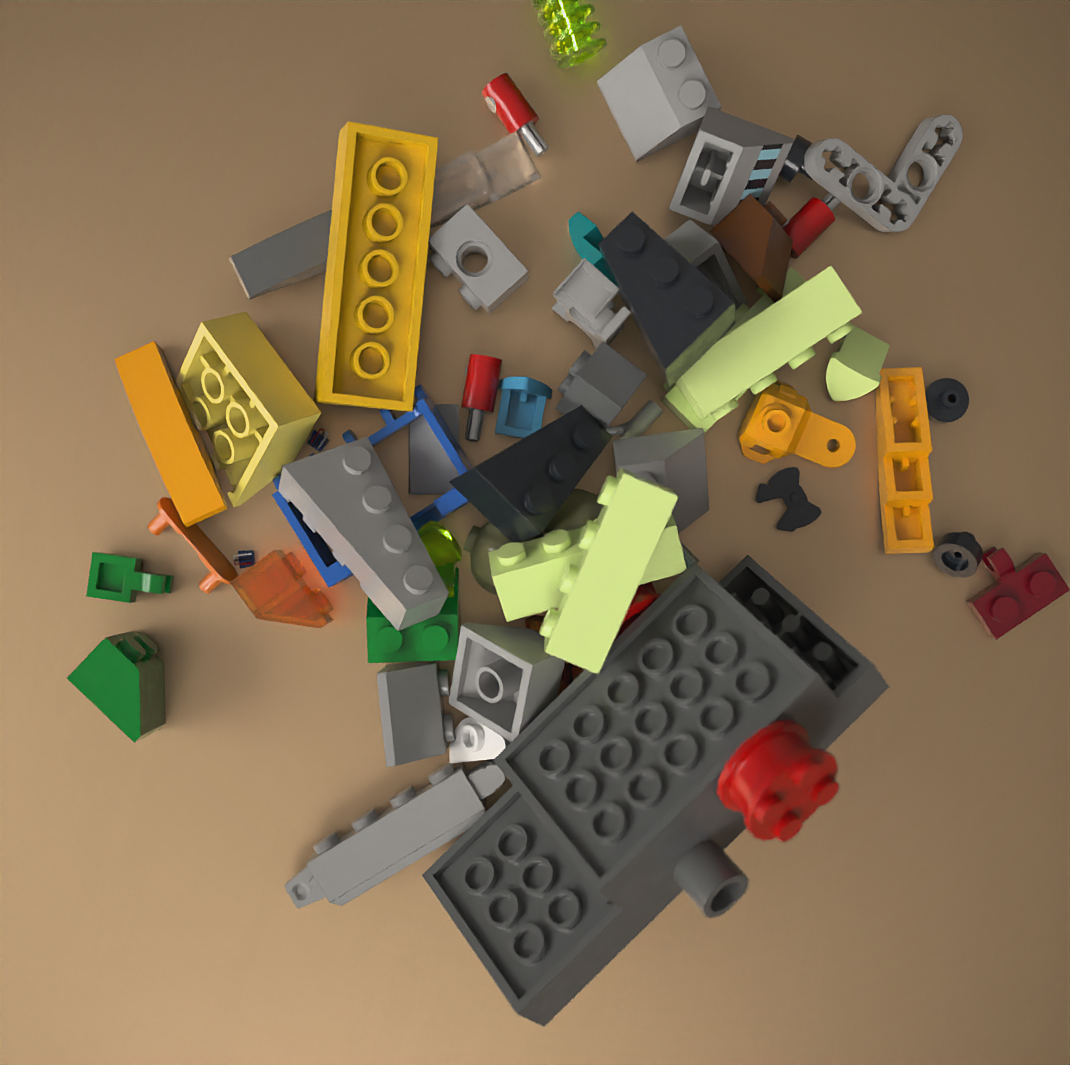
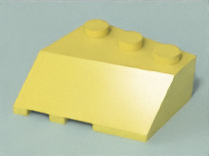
M246 311L201 322L175 381L197 429L207 431L215 452L210 456L217 471L225 470L234 489L227 494L235 508L242 505L272 482L274 477L281 474L283 465L292 463L318 420L321 411Z

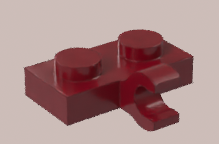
M993 546L983 553L981 562L992 575L995 582L966 602L989 637L997 640L1070 591L1047 553L1039 552L1014 569V563L1006 550L1002 547L997 550Z

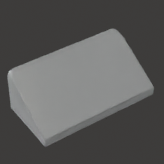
M435 404L459 444V405ZM422 416L409 424V494L443 495L454 488L449 481L459 476V473L426 419Z

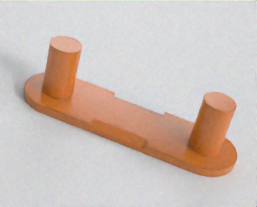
M162 497L157 502V508L160 513L147 525L150 532L158 536L171 525L179 535L181 534L199 554L200 560L210 570L198 583L199 588L204 593L210 594L222 582L229 585L234 584L238 579V575L232 564L196 523L189 527L183 524L172 499Z

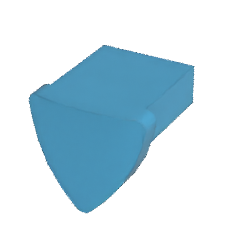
M515 376L500 380L498 390L502 391L495 434L523 439L539 430L542 425L546 399H551L553 390L546 384L529 377Z

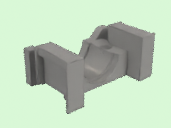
M585 257L553 292V296L558 301L552 307V311L558 313L565 321L568 322L570 320L582 329L593 341L592 345L595 346V349L598 348L602 341L609 346L625 328L623 322L631 314V311L625 306L616 315L611 311L615 305L611 300L618 294L620 288L614 285Z

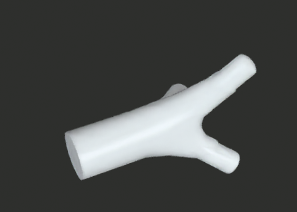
M650 400L629 422L619 426L608 427L606 431L611 436L622 435L620 439L641 436L663 411L654 401Z

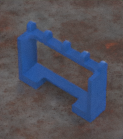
M422 384L415 387L414 394L419 401L416 402L417 406L413 408L412 412H407L397 419L392 410H379L387 426L368 437L373 447L424 416L459 475L473 468L470 460L460 444L457 443ZM351 429L342 434L346 444L359 440ZM281 474L272 479L277 490L279 489ZM453 488L434 500L432 504L411 516L410 519L417 533L420 534L468 504L469 501L458 490ZM279 491L272 495L328 587L337 585L354 575L347 566L343 567L335 559L318 532L314 533L303 521V514L292 502L288 503Z

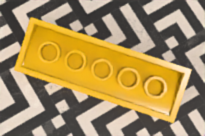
M348 121L339 131L314 394L315 403L412 412L438 137Z

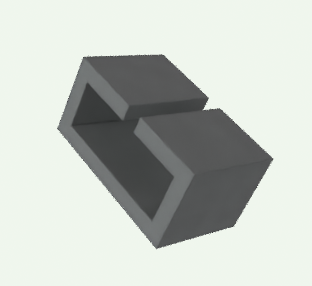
M602 341L592 355L584 350L568 371V376L558 388L564 395L555 409L565 415L582 405L606 430L646 378L647 374Z

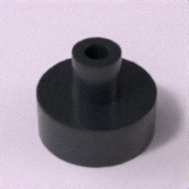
M797 134L778 175L780 179L790 184L798 172L813 180L806 172L804 166V156L812 142Z
M942 378L931 382L925 387L930 421L939 424L953 422L961 418L967 411L969 395L965 386L958 380Z
M965 531L945 534L933 552V559L937 567L947 575L956 578L972 576L983 558V550L980 544L976 541L973 534Z

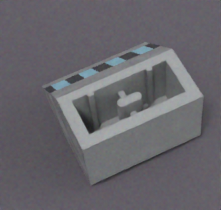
M708 106L669 209L706 224L717 225L749 194L764 206L794 139Z

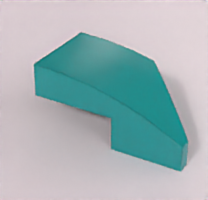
M578 211L568 222L572 243L582 260L585 257L587 261L613 283L605 268L599 248V243L604 237L598 227Z

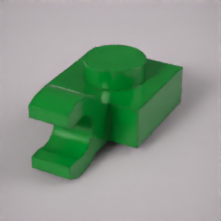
M92 552L86 597L134 603L136 602L137 591L156 594L171 593L173 576L140 572L142 558Z

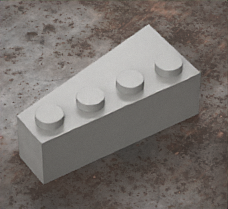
M368 437L283 465L278 489L280 494L288 503L292 502L303 514V521L314 533L318 532L332 548V555L343 567L347 566L361 582V589L397 631L440 613L449 592Z

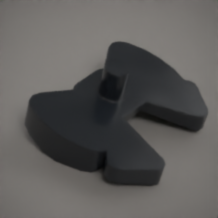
M788 467L776 472L768 480V485L761 483L757 489L755 497L757 503L782 497L788 509L776 524L778 530L794 532L796 528L811 524L821 515V509L808 501L805 492L799 485L800 471L797 467Z

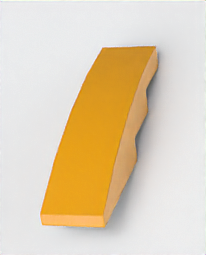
M152 341L115 358V364L140 429L183 524L189 527L228 509L202 436L194 428L182 394L173 382L162 349L155 341Z
M922 367L881 368L879 375H881L882 379L879 386L876 387V435L880 508L885 554L929 553L934 548L929 504L933 500V491L928 456L933 449Z

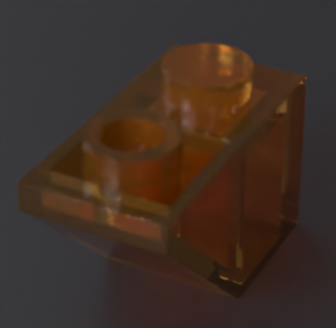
M273 550L230 582L256 619L320 629L334 621L329 614L333 610L331 603L319 588L311 590L302 578L307 572L292 552L286 555L283 550Z

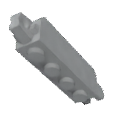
M487 759L486 763L482 762L468 770L465 763L456 768H453L451 763L440 767L428 776L431 783L415 791L413 786L402 790L389 800L392 806L377 815L376 811L372 809L351 823L354 829L340 838L334 832L317 842L313 846L315 853L306 863L307 866L285 884L284 887L298 909L325 897L329 903L343 906L467 831L484 814L487 801L485 797L494 793L496 788L500 789L501 785H504V781H506L505 774L494 762V759Z

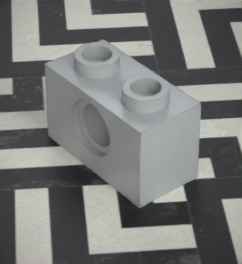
M468 203L429 238L428 244L433 252L428 256L429 260L443 276L447 277L452 273L463 286L458 291L474 310L482 306L490 314L528 280V270ZM472 253L482 254L488 260L486 267L478 273L468 272L463 267L465 258Z

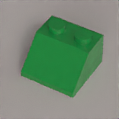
M459 567L436 568L449 592L440 613L399 631L396 630L368 597L366 614L368 663L456 660L461 631Z
M133 631L105 637L67 679L135 743L160 730L165 725L164 661L156 654L158 651L156 644L143 633L138 632L135 634Z

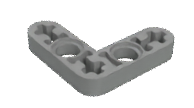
M937 115L924 119L917 127L888 176L838 138L822 139L812 143L806 150L804 166L806 172L814 181L875 229L881 232H902L908 229L914 222L959 149L963 138V130L960 122L951 115ZM936 128H942L940 137L944 140L943 144L935 145L938 140V135L934 132ZM930 149L928 153L921 151ZM831 151L832 153L829 158L831 163L838 168H848L843 172L835 167L824 169L826 160L821 156L822 153ZM914 161L918 162L924 171L923 180L917 187L913 186L908 179V169ZM859 173L863 174L869 183V190L862 199L857 198L852 190L853 179ZM878 200L883 204H896L894 212L898 215L897 219L889 220L891 211L883 204H874Z

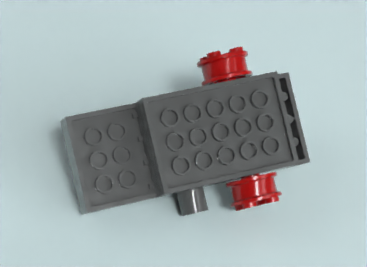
M749 555L719 583L694 562L662 594L656 593L652 582L638 585L599 674L585 669L494 759V762L513 786L422 876L516 1014L545 1027L682 891L689 896L706 917L714 918L725 914L745 894L749 880L724 850L746 828L754 838L763 841L777 838L780 842H787L795 837L801 830L803 823L820 806L829 803L839 791L840 785L836 781L838 772L837 761L826 749L889 686L871 661Z

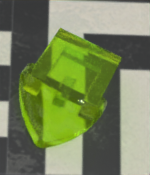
M428 521L417 533L449 592L447 597H454L457 562H460L462 559V550L457 540L447 529L435 521Z

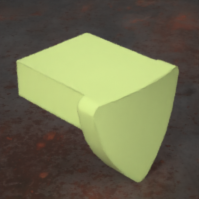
M853 325L855 329L842 337L837 351L832 353L828 363L826 383L830 398L833 401L851 400L861 397L878 387L882 379L879 373L890 345Z

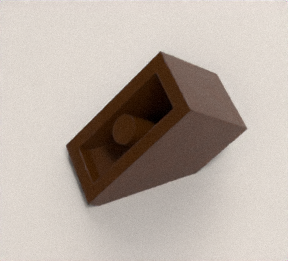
M749 194L709 232L775 303L783 295L793 240L782 228L788 220L771 201L762 206Z

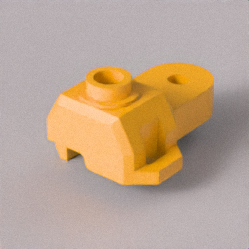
M777 380L756 394L751 408L747 411L736 435L743 456L765 464L775 458L780 459L794 453L822 466L836 468L846 464L854 455L856 441L853 433L846 426L812 412L807 398L798 394L793 389V386ZM831 439H835V448L832 450H828V441ZM756 444L766 448V451L762 454L750 448Z

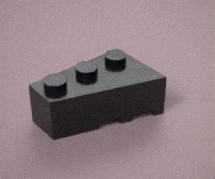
M632 211L599 243V248L608 274L614 285L620 288L618 293L626 308L631 311V316L648 350L654 357L668 388H670L736 324L735 302Z
M581 405L450 480L449 483L511 542H522L540 534L612 439V436Z

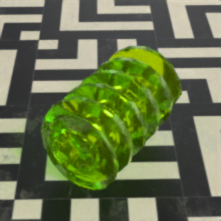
M531 0L533 8L539 11L537 14L538 22L545 28V41L552 44L550 55L551 58L558 61L556 64L558 68H568L583 63L607 46L605 38H591L592 35L601 29L600 22L585 21L594 13V5H579V2L583 0Z

